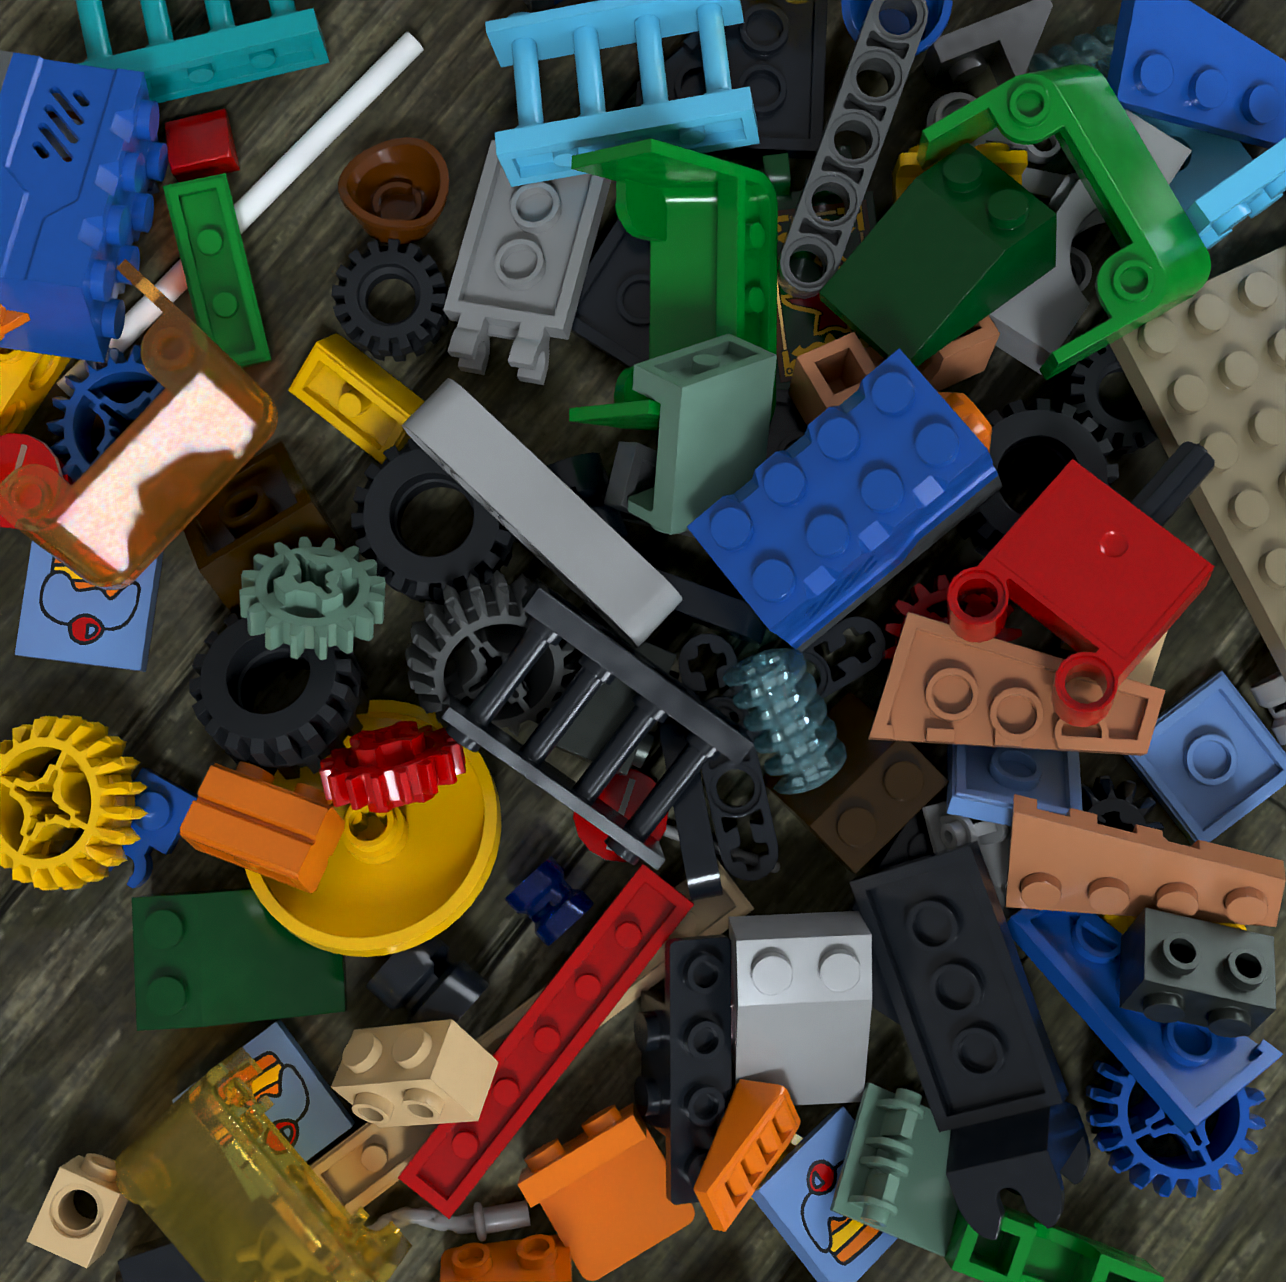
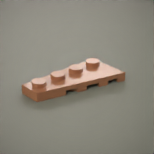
M908 612L868 739L1143 756L1148 752L1166 690L1126 678L1118 687L1113 705L1103 720L1088 727L1072 726L1057 715L1051 702L1055 674L1061 662L1065 659L996 638L981 643L968 642L958 637L949 624ZM1088 677L1073 678L1065 685L1070 697L1079 703L1089 704L1103 697L1101 687L1096 681Z
M1014 794L1006 883V907L1138 917L1146 907L1207 922L1277 926L1286 882L1284 862L1282 860L1202 840L1196 841L1189 847L1169 842L1163 837L1162 830L1136 824L1133 832L1097 824V814L1069 808L1065 816L1037 809V799Z

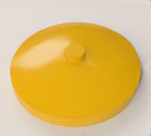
M369 700L368 714H358L356 716L363 725L361 731H373L392 726L398 721L417 722L418 729L426 725H432L433 731L443 728L441 723L437 721L435 712L426 714L425 709L420 706L394 700ZM347 736L343 741L347 748L351 747L349 741L351 736ZM463 747L466 773L456 775L457 782L455 784L438 785L439 793L425 803L414 802L395 807L387 813L369 812L368 805L358 810H352L351 803L335 807L332 802L331 806L345 821V829L333 855L328 858V866L316 891L310 894L245 869L252 889L260 902L279 923L302 941L316 948L346 956L372 957L401 952L418 946L447 929L464 914L482 891L491 874L500 845L502 825L499 796L494 779L479 751L475 753ZM307 766L300 768V778L286 780L278 770L274 775L273 785L293 792L297 783H304L324 792L320 773L313 774Z

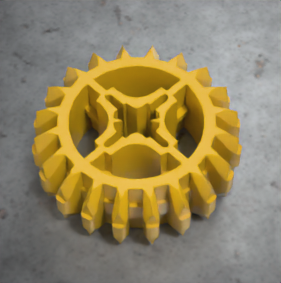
M63 715L62 718L42 716L39 719H34L33 725L23 724L12 728L13 740H3L0 742V866L12 868V880H18L22 883H33L34 888H40L41 890H57L59 887H62L63 890L80 889L83 885H87L88 882H97L104 879V877H108L109 867L119 866L122 862L128 861L122 845H132L141 839L131 827L132 820L141 819L148 814L139 806L135 807V795L140 794L148 787L141 782H132L131 774L141 762L133 757H122L127 741L121 740L118 736H108L107 726L99 722H87L81 716ZM60 753L56 764H49L43 777H39L44 766ZM77 829H83L84 832L79 840L69 850L60 853L65 840H72Z

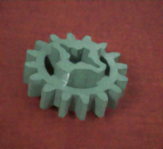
M300 537L299 548L290 550L285 544L278 542L274 544L273 558L257 553L253 557L254 570H243L241 574L242 589L239 590L241 617L247 618V629L250 636L265 633V648L270 651L284 643L290 645L291 658L298 659L306 648L314 649L319 660L327 659L328 647L337 646L340 650L349 654L353 652L354 636L370 641L373 638L374 624H383L385 577L377 576V562L374 559L359 562V548L356 546H351L340 552L335 550V539L327 538L321 547H312L308 537Z

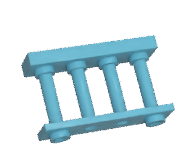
M597 0L533 13L517 12L509 15L507 18L486 21V34L500 66L507 67L513 65L519 125L515 129L495 132L496 155L511 187L588 174L571 169L573 155L650 138L699 153L759 144L758 125L750 86L732 89L724 26L744 23L741 1ZM699 31L706 93L704 95L669 101L662 38ZM637 43L643 104L638 107L606 112L600 49ZM575 54L581 115L576 118L544 123L538 61Z

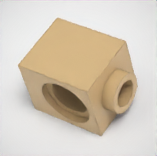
M87 1153L85 1157L76 1156L59 1167L27 1242L88 1268L105 1253L137 1181L121 1174L123 1167L108 1157L94 1153ZM75 1190H84L94 1197L98 1207L95 1219L85 1218L77 1212L73 1202Z

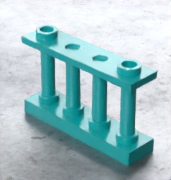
M75 0L87 59L78 64L113 70L120 68L144 72L150 100L157 101L158 103L330 63L325 40L314 8L296 11L294 0H268L272 14L270 18L239 26L235 25L230 0H204L210 31L180 40H174L166 0H140L149 45L146 48L116 55L112 53L102 0Z

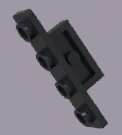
M724 935L668 939L665 943V989L641 991V1012H637L634 1019L635 1041L641 1051V1076L636 1078L634 1085L635 1104L643 1120L666 1136V1198L674 1205L699 1202L693 1188L732 1096L731 940Z

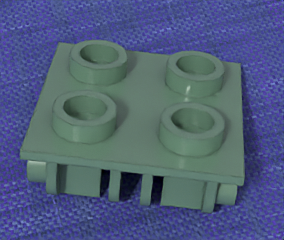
M866 1083L830 1210L945 1257L958 1210L946 1176L951 1130L938 1131L931 1109L920 1105L922 1099L920 1094L903 1088H897L896 1093H893L872 1083Z

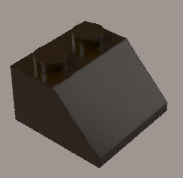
M282 441L187 497V501L184 504L174 505L200 573L232 614L236 613L239 619L243 618L240 614L239 590L242 589L241 574L243 570H254L253 557L257 553L273 558L275 543L281 542L292 550L299 548L300 537H308L312 547H321L327 538L335 539V550L340 552L346 550L334 525Z
M849 691L763 775L765 787L847 871L856 874L949 781L911 742L868 739L876 712Z

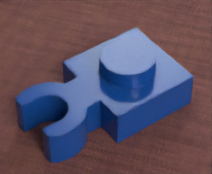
M144 767L141 768L134 782H141L148 788L135 795V807L139 806L148 814L141 819L132 820L131 827L141 839L132 845H122L125 855L133 860L135 866L134 872L127 882V885L131 888L141 887L151 876L153 861L150 854L153 849L165 855L172 854L181 838L179 835L180 826L192 802L198 798V795L152 769ZM115 866L109 867V872L112 871V869Z

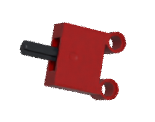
M1186 441L1179 446L1136 497L1129 502L1072 459L979 565L964 569L953 578L947 593V618L950 628L958 637L968 642L981 643L991 640L1001 632L1006 623L1008 599L1010 598L1078 652L1061 662L1056 671L1051 695L1054 711L1063 721L1072 726L1088 727L1099 723L1110 711L1117 689L1206 587L1214 570V565L1163 528V526L1214 469L1215 460L1200 444L1196 445ZM978 593L990 597L996 607L994 611L986 616L972 617L964 613L959 604L966 596ZM1088 677L1096 681L1101 687L1103 697L1093 703H1079L1070 697L1065 685L1073 678Z

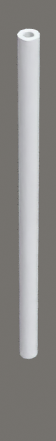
M405 32L234 204L241 234L424 51L414 36L409 32ZM181 258L125 314L121 337L119 339L111 338L109 348H117L124 353L188 288ZM107 358L104 363L98 362L103 368L107 366ZM80 359L56 383L70 397L73 395L74 390L66 384L65 376L72 374L84 381L89 376L85 369V360Z

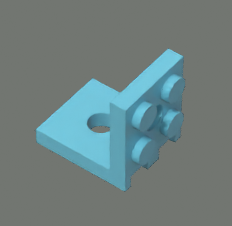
M1133 113L1192 150L1184 162L1183 170L1177 172L1169 186L1207 250L1233 231L1231 228L1247 216L1251 219L1284 195L1282 192L1286 190V137L1253 160L1240 141Z

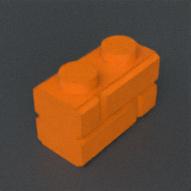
M240 761L235 770L217 763L211 765L198 790L197 800L192 802L180 826L179 835L198 851L310 894L315 892L328 866V858L333 855L345 829V821L331 806L333 801H326L323 791L304 783H297L293 792L273 785L275 777L271 773L247 762Z

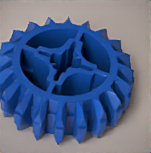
M141 345L133 346L127 361L123 353L117 348H108L106 367L103 368L98 362L85 360L84 365L89 376L84 381L72 374L65 376L66 384L74 390L70 400L63 396L52 398L53 406L63 411L65 416L64 419H54L46 423L48 431L54 435L64 437V439L52 445L50 449L56 457L67 461L61 468L62 475L68 474L72 478V482L79 481L76 494L80 498L90 501L98 496V508L108 513H112L121 503V508L125 515L138 517L144 501L151 513L155 515L163 514L165 507L163 495L167 494L179 505L184 504L187 501V496L181 487L183 483L188 481L198 488L205 486L206 480L195 471L199 463L207 466H216L218 464V457L204 448L205 444L221 442L223 440V432L216 427L205 424L217 419L221 415V411L215 403L203 402L210 394L211 388L204 380L192 381L195 370L187 362L183 361L173 367V356L165 350H159L150 359L148 351ZM138 385L155 386L150 394L143 391L134 401L126 404L116 403L110 399L119 391ZM177 402L182 417V432L178 446L174 450L167 442L165 433L166 426L174 415L170 409ZM98 414L104 422L105 435L96 448L100 454L95 459L91 446V431L95 417ZM121 415L131 424L135 422L145 428L144 435L155 443V447L151 448L143 441H136L127 435L126 431L128 428L117 420V416ZM146 458L155 459L163 465L155 472L141 478H115L122 468L128 471L137 461Z
M1118 1059L1113 1066L1100 1060L1094 1063L1093 1069L1106 1077V1082L1104 1086L1088 1085L1086 1087V1095L1098 1102H1103V1107L1091 1109L1087 1112L1086 1120L1092 1126L1106 1128L1096 1135L1093 1142L1096 1148L1102 1152L1114 1150L1110 1155L1108 1165L1117 1173L1130 1169L1129 1182L1135 1187L1143 1189L1152 1181L1154 1191L1158 1195L1169 1197L1177 1183L1183 1195L1188 1198L1196 1197L1199 1178L1210 1189L1214 1191L1221 1189V1177L1218 1170L1223 1167L1235 1176L1243 1174L1241 1164L1234 1158L1238 1150L1241 1149L1248 1154L1258 1152L1257 1145L1245 1136L1248 1128L1259 1130L1266 1127L1265 1120L1262 1117L1249 1112V1107L1259 1105L1266 1100L1262 1091L1256 1088L1245 1087L1220 1107L1218 1121L1208 1138L1205 1131V1121L1185 1136L1146 1091L1142 1101L1129 1109L1130 1117H1128V1101L1136 1079ZM1171 1133L1174 1140L1183 1145L1186 1154L1175 1157L1154 1156L1144 1152L1136 1140L1147 1134L1156 1138L1160 1135Z

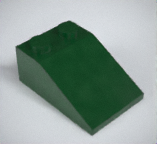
M966 142L913 180L819 291L820 300L885 360L900 348L917 367L1056 267L1057 214Z
M252 888L156 893L132 897L137 1031L207 1027L347 1011L345 955L316 948L289 932L267 911Z

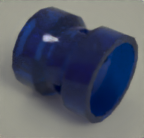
M553 856L549 857L505 898L506 902L516 913L527 914L535 923V934L547 947L595 904L582 889H573L564 879L565 870Z

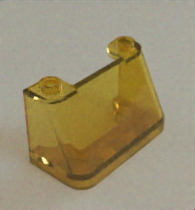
M243 1047L236 1050L201 1077L127 1146L115 1160L117 1171L115 1179L121 1193L129 1201L140 1205L205 1282H387L412 1247V1244L392 1221L387 1223L382 1229L375 1231L363 1225L370 1215L362 1206L350 1214L264 1114L275 1104L267 1095L263 1096L259 1101L256 1100L252 1091V1082L263 1070Z

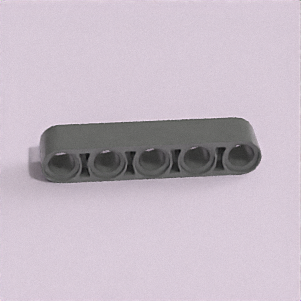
M873 0L862 22L777 259V282L784 292L794 298L807 299L815 297L838 270L927 24L928 8L926 0ZM887 9L899 10L909 20L910 31L901 35L887 32L880 24L879 13ZM868 69L879 72L887 81L888 92L880 97H871L864 94L858 87L857 74ZM845 130L858 133L865 141L866 154L858 159L845 158L836 150L834 136ZM821 191H832L837 194L843 201V217L835 221H826L818 217L812 207V196ZM800 251H809L817 255L823 268L821 278L811 283L801 282L795 278L789 266L790 256Z

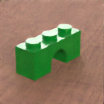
M1004 1205L1005 1216L1000 1235L996 1240L984 1238L974 1231L958 1208L946 1256L944 1257L952 1270L983 1282H1163L1165 1279L1143 1258L1056 1225L1047 1229L1033 1216Z

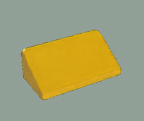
M333 334L315 343L288 389L289 392L381 464L387 459L383 454L384 451L394 445L400 451L408 442V439L411 438L401 425L425 402L339 334Z

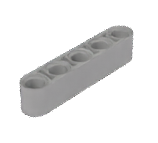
M447 378L401 425L411 439L613 630L635 648H638L683 601L679 592L663 575L454 380Z

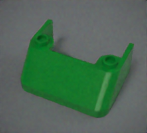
M1073 64L1015 76L922 130L917 154V161L922 170L943 159L966 142L970 143L996 127L1005 138L1022 145L1036 144L1054 135L1121 248L1120 251L1110 256L1104 262L1096 277V295L1109 320L1053 351L1039 369L1045 380L1193 297L1207 282L1211 271V259L1207 248L1108 81L1097 69L1088 65Z
M652 138L572 156L571 169L616 181L615 207L619 220L630 235L650 241L649 359L726 334H732L777 355L778 202L775 189L763 172ZM630 366L623 370L617 379L613 404L569 408V421L631 430H659L661 404L632 390L634 366ZM776 369L770 421L776 407Z

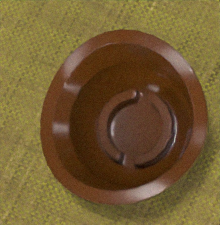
M412 137L391 139L366 149L348 163L338 181V193L344 206L356 217L369 236L385 244H388V238L399 239L401 245H405L426 237L438 222L449 192L448 168L440 152L427 141Z

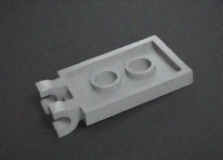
M491 140L443 308L450 321L458 322L450 340L448 353L452 357L459 358L458 367L461 371L485 375L490 354V336L511 339L514 342L508 363L512 367L519 368L517 373L519 381L544 385L549 365L550 337L569 340L610 188V179L583 174L511 187L496 155L495 140Z

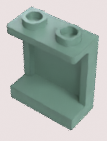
M726 334L634 364L632 390L660 403L661 407L655 487L628 497L627 511L648 522L653 529L669 535L682 533L688 530L687 526L722 496L734 494L752 479L754 470L766 460L776 354L732 334Z

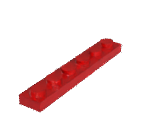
M642 863L492 1056L498 1061V1065L479 1120L438 1124L400 1172L398 1179L450 1219L694 906V903Z

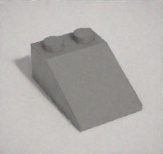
M859 911L728 917L729 939L731 940L733 1091L739 1080L743 1079L784 1086L788 1090L794 1105L861 1102L865 1087L872 1010V934Z

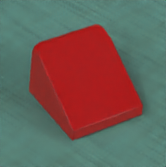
M226 109L165 123L169 165L172 174L178 182L240 170Z

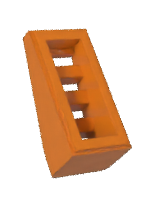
M740 1079L735 1086L693 1188L713 1230L726 1232L785 1151L800 1126L801 1121L789 1092L782 1085Z

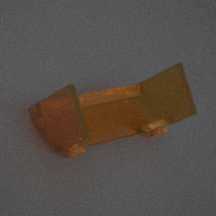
M126 259L116 269L163 314L143 337L141 359L146 370L165 389L72 486L56 471L39 464L21 466L12 471L3 481L0 480V514L15 528L84 581L104 590H118L133 583L271 438L278 424V410L270 395Z

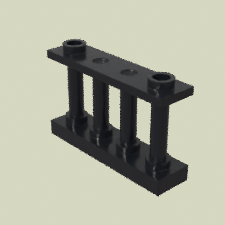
M536 577L521 599L523 610L530 614L524 622L529 628L470 706L451 693L448 694L442 702L441 718L448 722L445 731L456 742L476 753L482 746L608 835L605 839L607 846L627 862L636 865L642 859L658 870L664 863L665 857L659 841L651 836V833L708 759L716 761L722 753L739 765L754 746V743L743 727ZM564 639L584 653L578 661L582 668L526 742L521 744L494 725L492 720L550 644L557 646ZM617 677L636 691V694L631 699L636 705L579 780L575 782L545 761V759L603 683L611 685ZM668 716H671L689 730L684 736L688 743L631 818L627 819L598 797L655 722L664 723Z

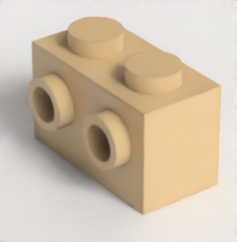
M452 1019L356 1029L353 1031L350 1041L343 1051L342 1061L331 1088L353 1105L352 1111L356 1116L377 1125L379 1128L472 1122L479 1120L498 1061Z

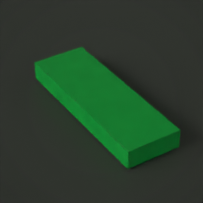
M226 173L164 185L163 189L209 374L212 375L272 362Z

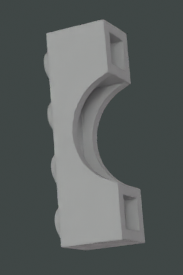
M1126 109L1125 112L1167 183L1170 184L1192 150ZM1070 174L1065 177L1047 205L1057 214L1056 267L989 315L1000 332L995 346L1042 375L1039 370L1053 351L1061 347L1090 304L1077 286L1070 263L1072 240L1089 227L1105 223L1081 180L1074 178Z

